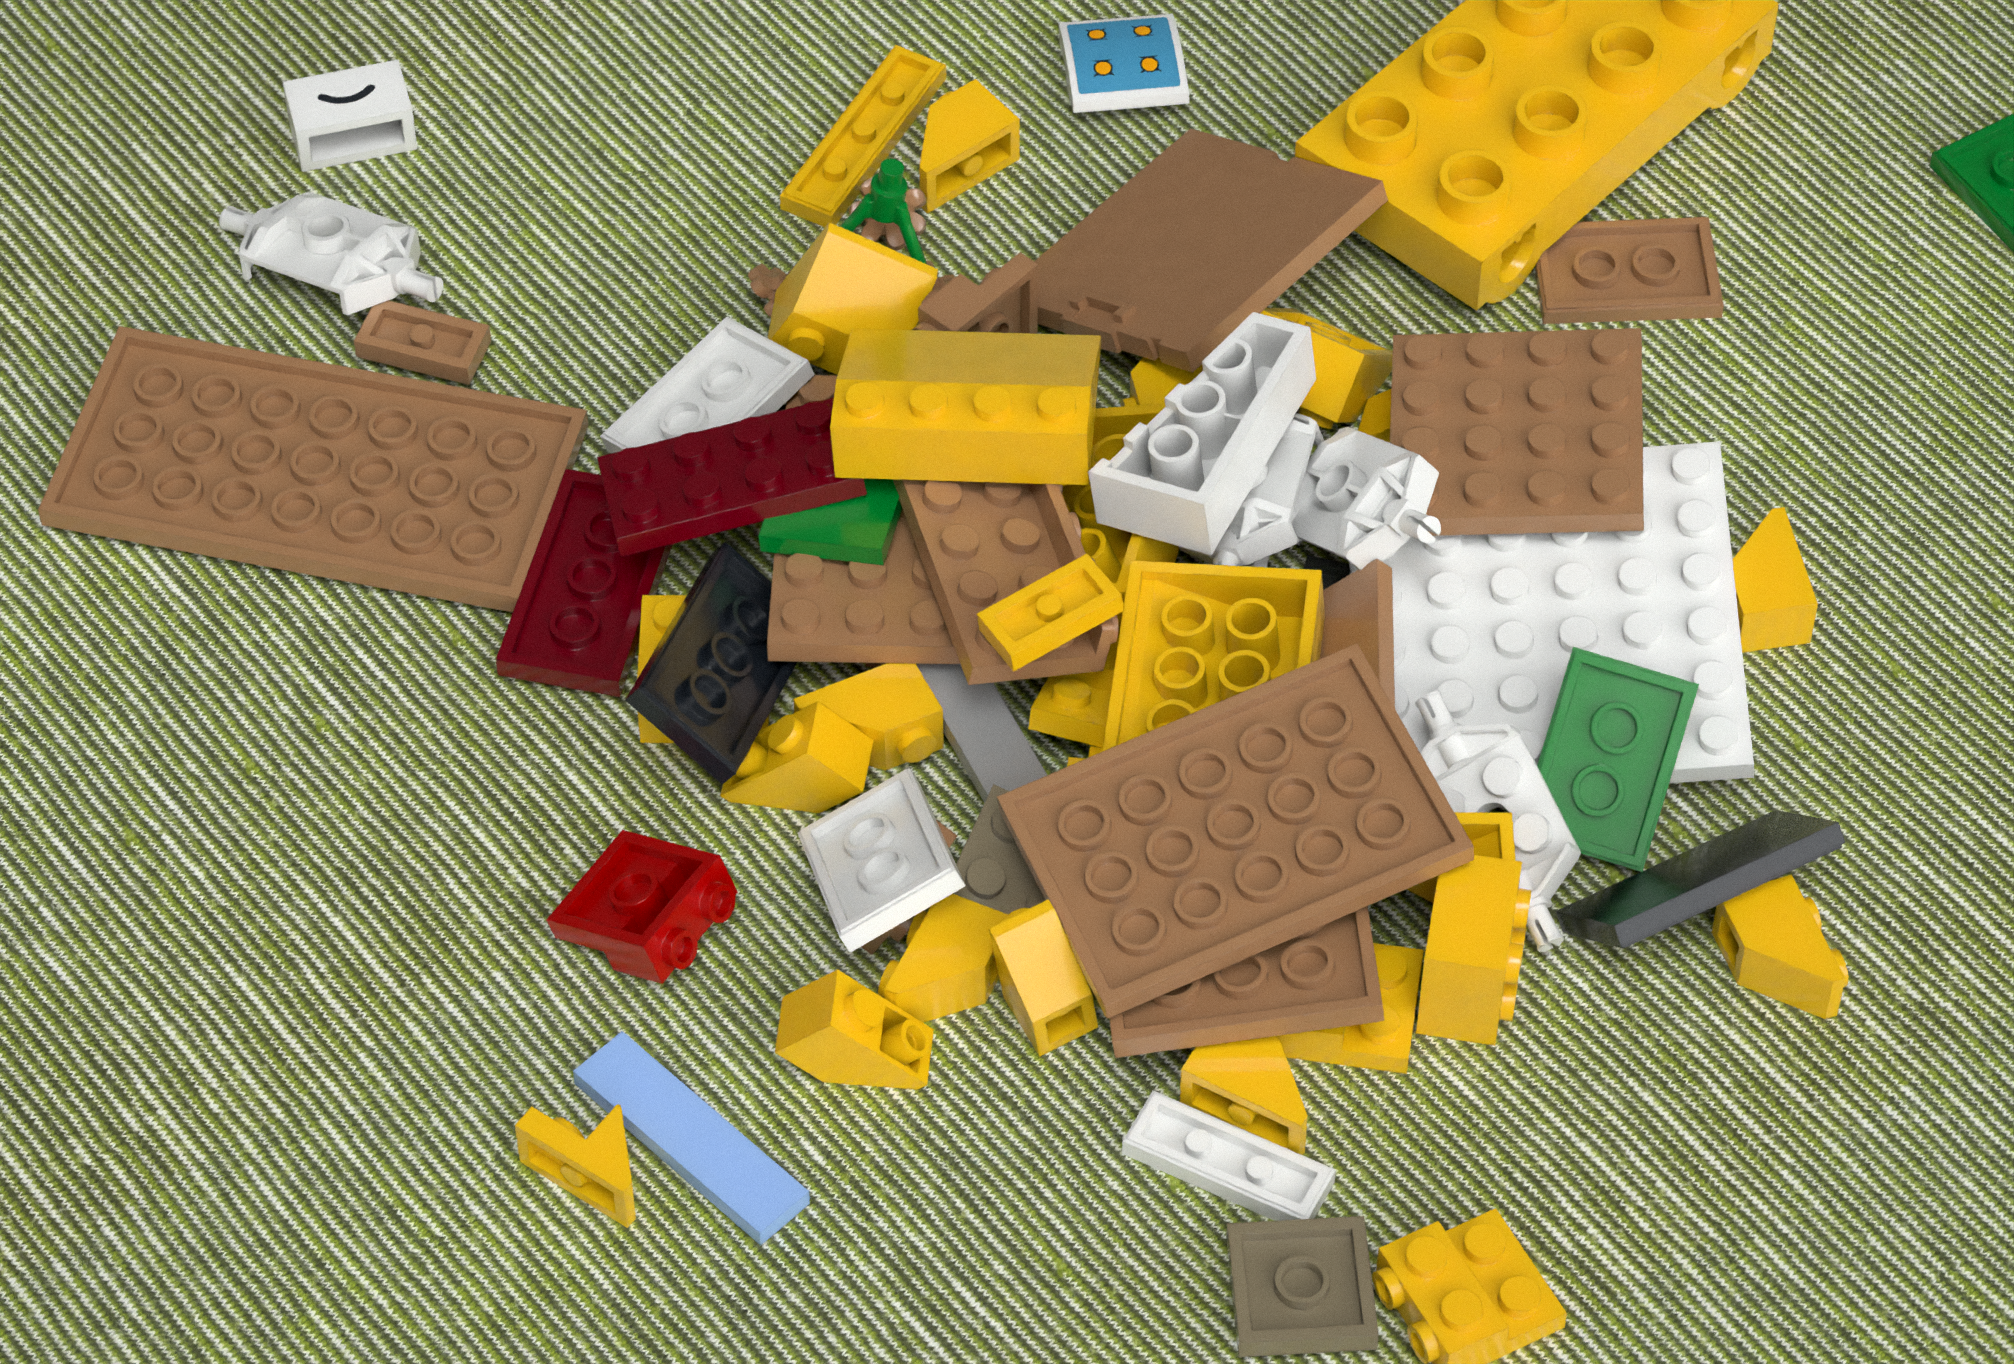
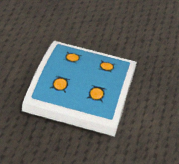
M1173 14L1059 23V44L1066 66L1067 92L1073 113L1189 104L1185 63Z

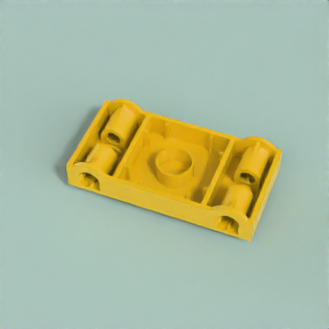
M1465 0L1296 141L1295 157L1382 180L1388 201L1354 231L1477 311L1486 302L1490 304L1501 302L1513 294L1527 279L1541 254L1708 107L1711 109L1722 108L1744 89L1756 72L1760 62L1771 53L1779 3L1774 0Z

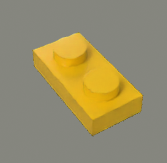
M1086 553L977 613V620L981 633L1014 672L1123 612L1124 607L1122 594Z

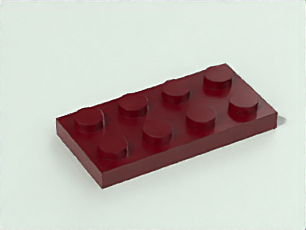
M834 397L808 402L801 406L757 417H748L738 422L698 432H689L678 437L639 447L626 448L619 452L597 457L620 556L623 557L761 522L766 518L792 514L867 495L863 478H835L830 431Z
M565 469L496 657L497 674L499 676L621 697L639 644L642 595H656L673 544L621 557L600 474Z

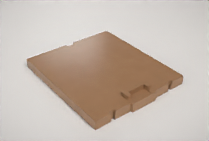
M1189 129L1034 261L1038 264V324L1062 331L1066 335H1101V349L1117 354L1125 351L1154 361L1160 357L1161 363L1193 373L1202 365V361L1252 312L1260 314L1388 201L1383 181L1297 157L1284 161L1279 159L1275 151Z

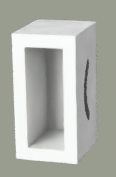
M398 59L283 82L289 125L302 172L417 150L412 106Z

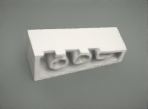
M1252 312L1202 361L1203 371L1195 379L1186 385L1179 383L1164 398L1166 407L1147 425L1139 422L1123 438L1124 447L1110 461L1102 458L1088 471L1097 523L1212 556L1316 380L1311 329L1308 326Z

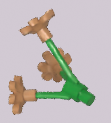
M892 158L885 159L881 162L879 173L860 185L859 191L864 198L851 204L849 216L839 227L853 232L862 222H865L866 225L862 229L860 236L876 243L879 242L881 237H885L888 248L897 251L906 246L911 258L934 267L932 261H926L917 235H921L925 231L927 224L926 220L916 213L915 210L926 204V196L919 188L907 191V182L903 176L904 165L901 161ZM759 264L748 273L749 279L752 281L750 286L756 295L769 299L764 306V311L771 318L776 290L791 270L786 274L776 267L769 270L764 264ZM937 275L932 291L942 289L955 276L944 275L938 278Z

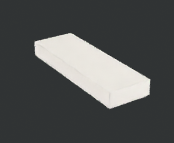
M1156 1091L1151 1092L1122 1141V1154L1274 1221L1314 1219L1335 1183V1169Z

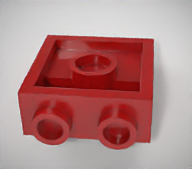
M622 830L546 921L555 938L603 951L613 970L663 984L675 968L685 969L691 965L697 954L698 940L713 922L723 923L729 919L735 907V896L738 891L720 855Z

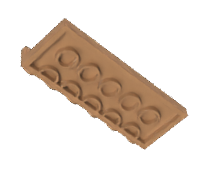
M892 479L968 685L1104 670L1110 644L1116 643L1118 638L1117 615L1014 672L981 633L978 626L977 613L1086 554L1081 543L1079 519L1075 512L1068 511L1062 496V485Z

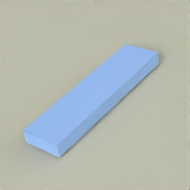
M623 1031L573 1071L574 1084L607 1113L617 1104L621 1105L624 1127L759 1245L766 1242L810 1204L809 1191Z

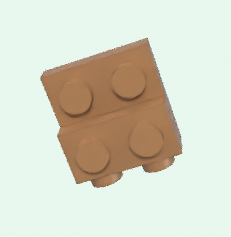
M1020 252L1001 268L996 267L988 272L979 286L960 273L942 289H935L924 298L918 307L919 324L912 330L1038 334V264Z

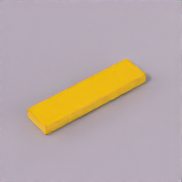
M895 45L780 194V209L823 227H826L829 222L836 225L860 194V185L873 177L879 169L881 162L888 157L946 80V64Z

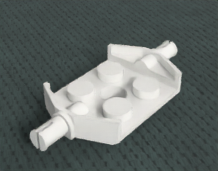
M311 192L296 195L292 199L269 209L261 208L255 214L245 212L231 205L221 212L219 218L220 228L244 236L239 249L243 279L249 280L252 278L251 270L255 264L338 293L340 295L342 312L345 315H350L394 299L399 294L409 293L426 299L429 302H435V297L438 299L442 294L443 281L440 277L431 276L416 270L421 251L418 232L415 227Z
M1299 413L1295 414L1212 556L1178 546L1180 551L1209 562L1212 565L1241 566L1251 564L1296 545L1298 538L1291 524V519L1313 444L1319 446L1324 441L1317 422L1311 417Z
M1350 427L1340 429L1331 438L1321 442L1309 458L1291 519V524L1298 538L1296 545H1300L1302 541H1305L1348 560L1357 569L1362 570L1375 559L1384 561L1404 545L1411 536L1423 543L1434 542L1436 538L1428 531L1440 535L1441 524L1436 517L1428 516L1426 512L1439 471L1417 453Z
M1432 691L1425 694L1428 700L1420 697L1415 702L1431 733L1430 741L1427 742L1421 751L1423 759L1454 812H1489L1494 808L1504 807L1509 813H1512L1515 860L1522 861L1519 888L1532 890L1527 927L1537 945L1538 952L1552 949V944L1558 946L1564 941V938L1548 910L1553 905L1550 899L1579 859L1581 851L1519 729L1508 723L1461 725L1455 723L1442 699L1440 691Z

